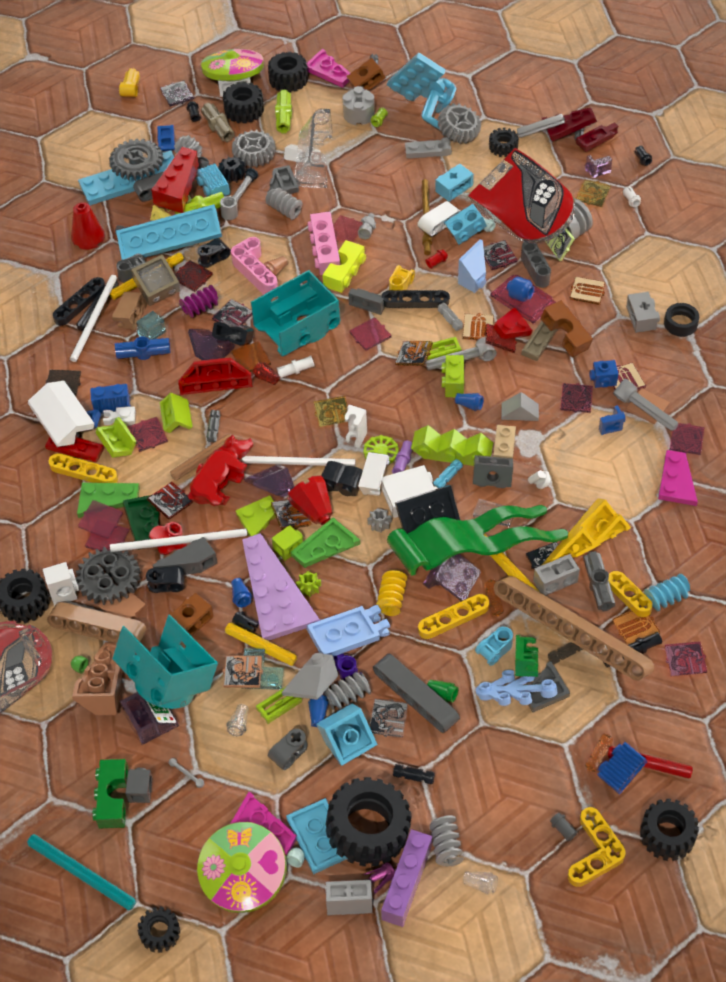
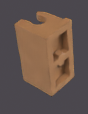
M123 293L112 315L113 321L123 322L118 324L119 328L136 329L147 306L142 293Z

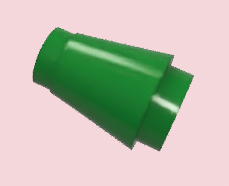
M431 679L427 683V686L447 703H453L456 700L459 688L454 683Z

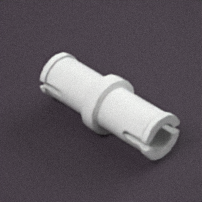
M311 356L298 361L293 360L290 364L277 367V372L280 379L294 373L297 375L302 370L314 367V362Z

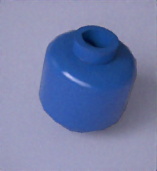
M515 277L512 281L508 282L507 291L510 298L525 302L533 296L534 286L528 279Z

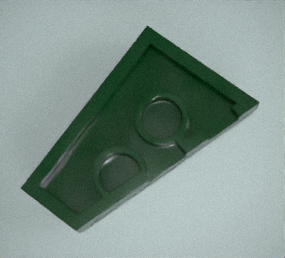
M152 495L123 500V507L134 542L152 540L149 538V533L154 527L158 526L159 507L149 499Z

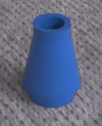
M457 393L455 403L477 411L482 409L484 397L479 393Z
M241 578L233 579L231 582L233 603L240 608L248 606L251 603L252 594Z
M321 695L317 700L310 699L308 701L312 727H317L316 724L325 719L329 702L324 695Z

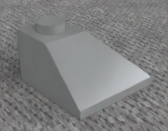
M315 653L282 691L283 696L317 700L338 677L333 656Z

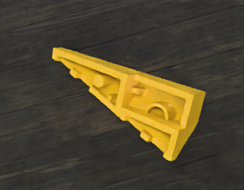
M597 498L570 530L568 538L560 542L542 565L569 554L572 558L578 557L601 545L602 542L616 537L617 534L628 531L631 527L621 514H617L606 499Z

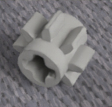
M379 508L373 512L370 511V517L367 518V523L371 525V530L380 533L385 529H389V523L392 522V517L388 516V511Z

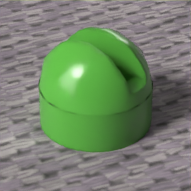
M76 656L71 660V667L74 671L82 674L88 666L89 660L83 656Z

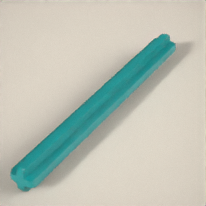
M32 834L27 840L29 847L125 909L132 910L135 906V898L42 838Z

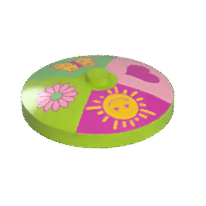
M228 49L215 52L204 58L201 62L202 73L210 79L234 81L258 74L264 68V59L260 53L253 50Z
M250 822L229 824L216 831L204 844L197 864L199 883L206 896L216 906L234 913L252 912L272 901L284 883L287 870L285 852L279 840L265 827Z

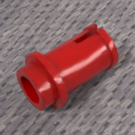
M443 249L437 250L436 254L425 260L426 265L432 269L439 263L446 262L448 255Z

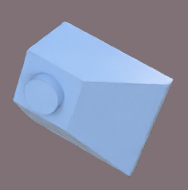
M479 240L459 259L458 284L473 293L479 288H483L486 283L482 240Z

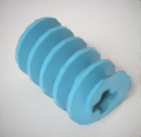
M678 574L677 577L674 576L670 580H665L663 583H658L656 586L645 589L644 594L652 601V607L658 612L660 611V605L663 608H667V602L673 605L674 599L677 602L681 601V596L687 599L690 584L683 574Z

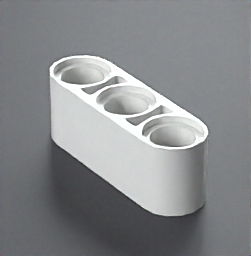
M446 201L424 214L417 226L428 235L434 236L446 228L444 222L461 211Z

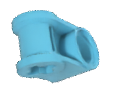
M508 627L498 628L478 644L475 652L481 654L490 666L494 665L512 648L513 633ZM501 638H506L507 640H506V641H501V640H499V639H501Z

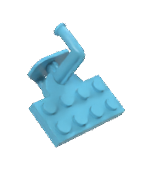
M417 53L387 82L388 87L412 102L420 95L427 98L421 116L424 121L439 129V126H437L438 120L432 117L434 109L436 113L441 112L443 108L450 104L456 92L454 83L448 79L441 78L446 69L421 53Z

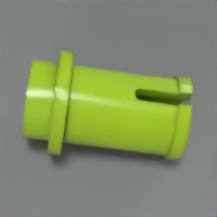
M379 108L378 112L371 117V124L374 127L381 126L384 118L388 115V111L385 108Z

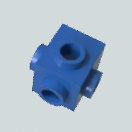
M616 361L593 362V368L589 374L590 380L594 381L595 388L617 386L619 374Z

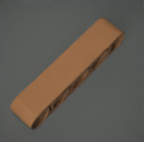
M58 602L47 617L48 624L53 628L116 644L122 626H125L139 642H141L147 631L145 624L138 620L64 602Z

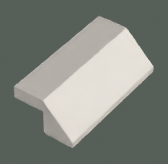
M65 381L47 383L28 400V405L57 447L74 444L76 432L92 430L94 427V422Z

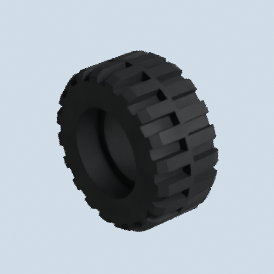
M364 777L362 781L356 778L352 780L351 784L346 782L341 786L340 790L335 791L328 805L325 825L326 836L330 838L329 844L333 849L337 848L336 853L340 857L346 856L348 862L353 864L356 861L359 862V866L366 867V863H371L373 867L379 866L380 861L385 864L391 861V857H396L400 854L407 841L412 816L408 801L406 799L403 800L404 794L400 790L395 791L394 785L391 783L387 785L379 778L375 781L371 780V777ZM362 809L373 810L385 818L389 827L377 834H365L356 830L350 824L348 816Z

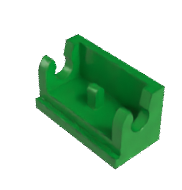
M516 635L515 676L538 677V648L527 646L528 643H536L535 638Z

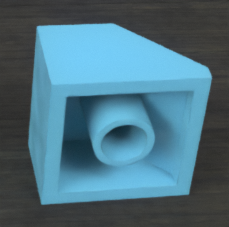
M352 703L316 724L324 742L341 766L378 745L361 708Z

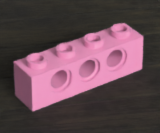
M330 212L310 214L311 221L308 222V230L312 232L310 234L311 244L315 245L312 246L313 256H317V258H314L315 268H319L320 275H323L330 263L340 265Z

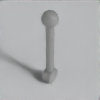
M175 758L169 760L170 766H175L196 783L198 788L204 786L203 779H197L180 766Z

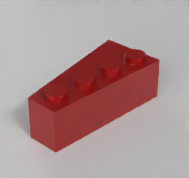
M181 147L152 188L154 205L184 213L185 205L188 202V195L192 189V182L199 167L197 151Z

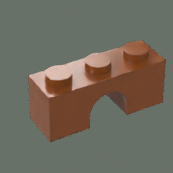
M562 300L544 308L540 319L550 331L563 329L567 332L561 345L571 357L589 349L593 341L591 334L585 330L579 319L572 314L569 307Z

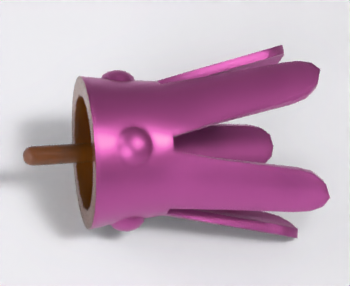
M386 862L382 867L364 873V875L376 872L367 879L371 880V883L384 878L375 888L374 894L388 881L393 880L394 869L397 866L392 867Z

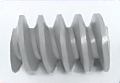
M278 187L277 189H271L266 195V204L293 220L299 215L302 201L288 194L287 191H283L282 188Z
M355 672L352 677L347 676L345 681H338V685L332 684L331 689L327 688L324 695L327 697L331 709L334 710V706L341 710L342 702L348 706L349 698L356 702L357 694L364 698L363 691L370 695L371 690L363 673Z
M452 815L439 817L430 823L436 863L445 867L455 866L464 861V858L458 857L463 851L458 848L461 846V842L456 840L459 838V833L454 832L458 829V825L452 824L456 821V817Z

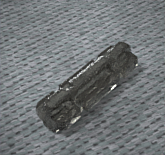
M570 642L558 648V651L550 652L548 660L556 664L560 662L559 659L564 660L575 654L576 651L579 652L583 649Z

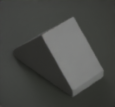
M520 392L502 403L501 420L539 421V404Z

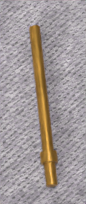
M427 179L422 180L423 215L429 212V184ZM423 231L422 245L424 246V254L430 255L432 237Z

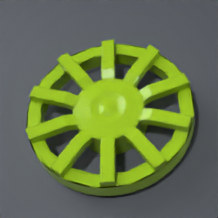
M380 435L371 437L364 444L363 454L365 459H367L368 452L388 455V453L393 454L392 458L389 457V464L396 460L399 449L393 438Z

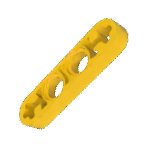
M54 454L48 460L50 469L55 473L91 483L118 482L115 469L63 454ZM73 465L80 466L75 471L70 470V467ZM90 470L97 471L94 475H87V472Z
M477 594L424 618L418 624V633L424 639H431L479 617L489 610V599L486 595ZM477 602H480V604L484 603V606L477 605ZM465 609L468 611V614L461 616L457 611ZM442 617H448L451 621L448 624H442L439 620ZM424 627L431 628V631L424 629Z

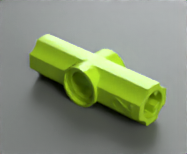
M281 90L277 93V104H275L276 130L281 134L287 133L291 128V93L287 92V90Z
M222 192L205 198L195 196L191 199L190 203L185 205L184 212L214 204L216 209L220 208V201L224 195Z

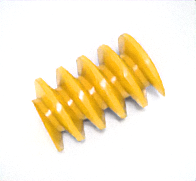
M391 570L382 575L378 601L376 602L382 614L387 616L400 614L401 602L403 601L402 595L405 593L404 588L407 581L405 573Z

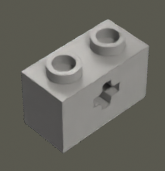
M649 292L629 294L626 308L635 333L656 330L657 323L660 321V315L655 310V301L650 297Z

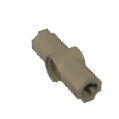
M205 103L201 108V112L208 121L211 131L216 132L222 141L230 142L235 135L228 124L225 114L220 113L214 104Z

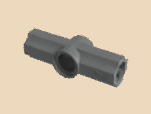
M596 551L589 552L583 557L590 581L589 588L593 592L598 610L608 611L615 607L614 597L608 581L609 574L604 568L601 554Z

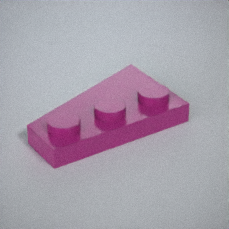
M321 49L307 63V72L343 88L349 82L346 76L350 72L341 64H337L332 56L326 54L324 49Z
M666 451L659 500L697 506L698 501L686 453Z
M248 792L230 823L250 822L265 827L279 840L285 856H287L297 840V836L279 819L275 818L268 811V808L257 801L251 792Z

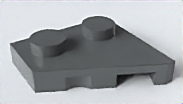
M551 661L546 664V668L541 674L535 677L531 685H538L542 681L550 679L557 685L558 693L555 697L544 698L540 692H530L532 702L528 706L532 713L570 697L568 688Z

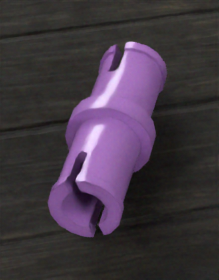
M411 441L403 442L400 452L396 455V462L392 469L393 474L404 471L406 465L410 463V455L412 453Z

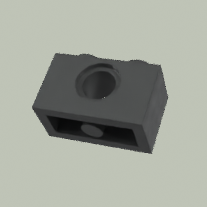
M475 455L473 467L474 485L480 487L496 486L497 488L511 487L513 458ZM494 471L496 474L491 475L489 472Z

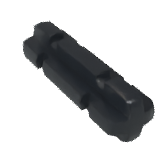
M395 764L393 776L398 778L404 776V779L422 782L423 780L425 781L424 783L433 784L435 772L428 770L423 772V769L409 766L404 768V765Z

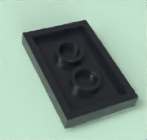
M451 485L395 502L401 527L407 534L434 518L448 517L460 520Z

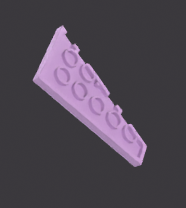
M261 533L242 539L262 638L269 641L306 629L307 625L320 621Z

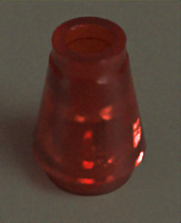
M258 362L252 373L255 375V378L274 386L280 380V376L265 362Z

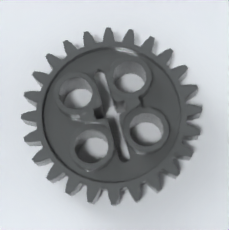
M103 547L102 552L95 549V555L89 552V559L82 558L84 564H78L79 570H76L77 577L75 579L79 591H81L82 596H87L88 601L94 599V603L97 604L101 600L102 604L105 605L106 601L109 600L112 605L114 599L121 602L120 597L128 598L127 592L134 593L133 587H138L137 581L140 580V568L134 555L129 556L128 550L125 552L107 551L106 547Z

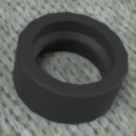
M687 303L673 304L666 310L664 326L669 333L675 336L686 337L692 335L698 327L699 312L695 307ZM683 315L690 318L692 322L689 324H679L673 321L672 317Z

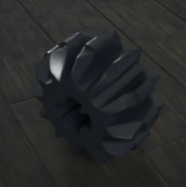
M228 156L227 159H222V162L219 163L218 168L229 183L232 181L237 183V180H243V177L246 175V164L241 160V157L236 158L233 156L230 158Z

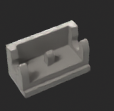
M371 880L326 882L327 915L372 913Z

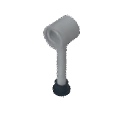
M248 168L246 170L245 179L233 197L226 196L221 199V215L224 219L233 220L238 216V200L250 182L258 178V172L255 169Z

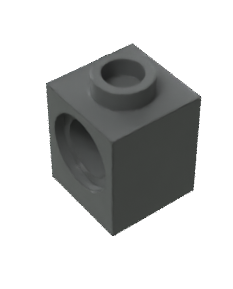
M145 768L128 770L126 796L129 803H150L153 782L150 770Z

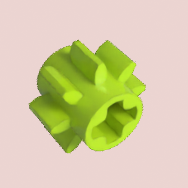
M307 571L303 575H299V581L296 582V586L302 594L311 597V595L319 593L318 587L321 586V580L318 579L317 573L313 574Z

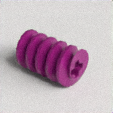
M209 285L208 288L204 287L202 291L198 290L196 294L192 293L190 297H184V300L179 299V304L186 315L194 318L193 312L200 315L199 309L206 312L205 306L209 309H212L211 303L218 306V295L215 288Z

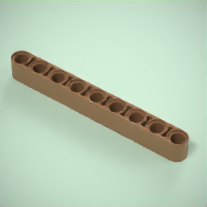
M509 576L495 583L494 592L499 598L629 678L640 681L654 671V664L648 657L519 579Z

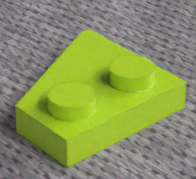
M270 495L236 510V515L244 529L247 530L249 537L257 535L262 529L265 530L269 522L277 516L272 503L274 501Z

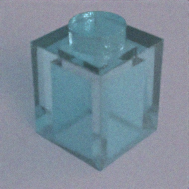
M154 311L136 322L139 337L145 336L152 340L166 332L164 320Z

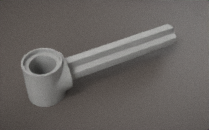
M483 337L476 342L474 348L448 355H464V360L478 357L483 361H490L496 357L497 352L491 339ZM445 356L427 360L425 362L427 370L442 367V362H445Z
M624 378L613 392L619 400L624 403L632 402L669 430L673 431L677 428L679 423L638 394V388L629 380Z

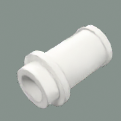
M628 187L625 188L623 195L627 198L628 204L631 207L639 206L641 197L636 195L632 187H629V189Z

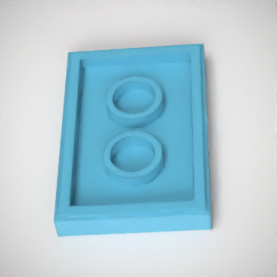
M326 798L286 816L292 832L297 836V842L301 850H303L305 859L313 874L347 859L346 856L340 857L336 853L337 848L333 849L329 844L330 838L326 836L325 824L329 805Z

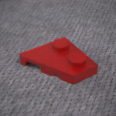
M516 308L511 309L497 320L493 326L502 339L530 336L533 331Z

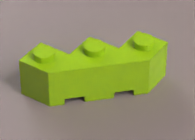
M427 425L415 431L411 449L424 459L449 463L458 459L463 465L474 466L475 455L491 457L494 442L482 433L467 439L455 429L440 435Z

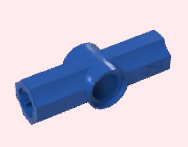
M141 336L132 342L115 343L116 358L137 357L140 360H147L152 355L171 353L169 338L149 340L147 337Z

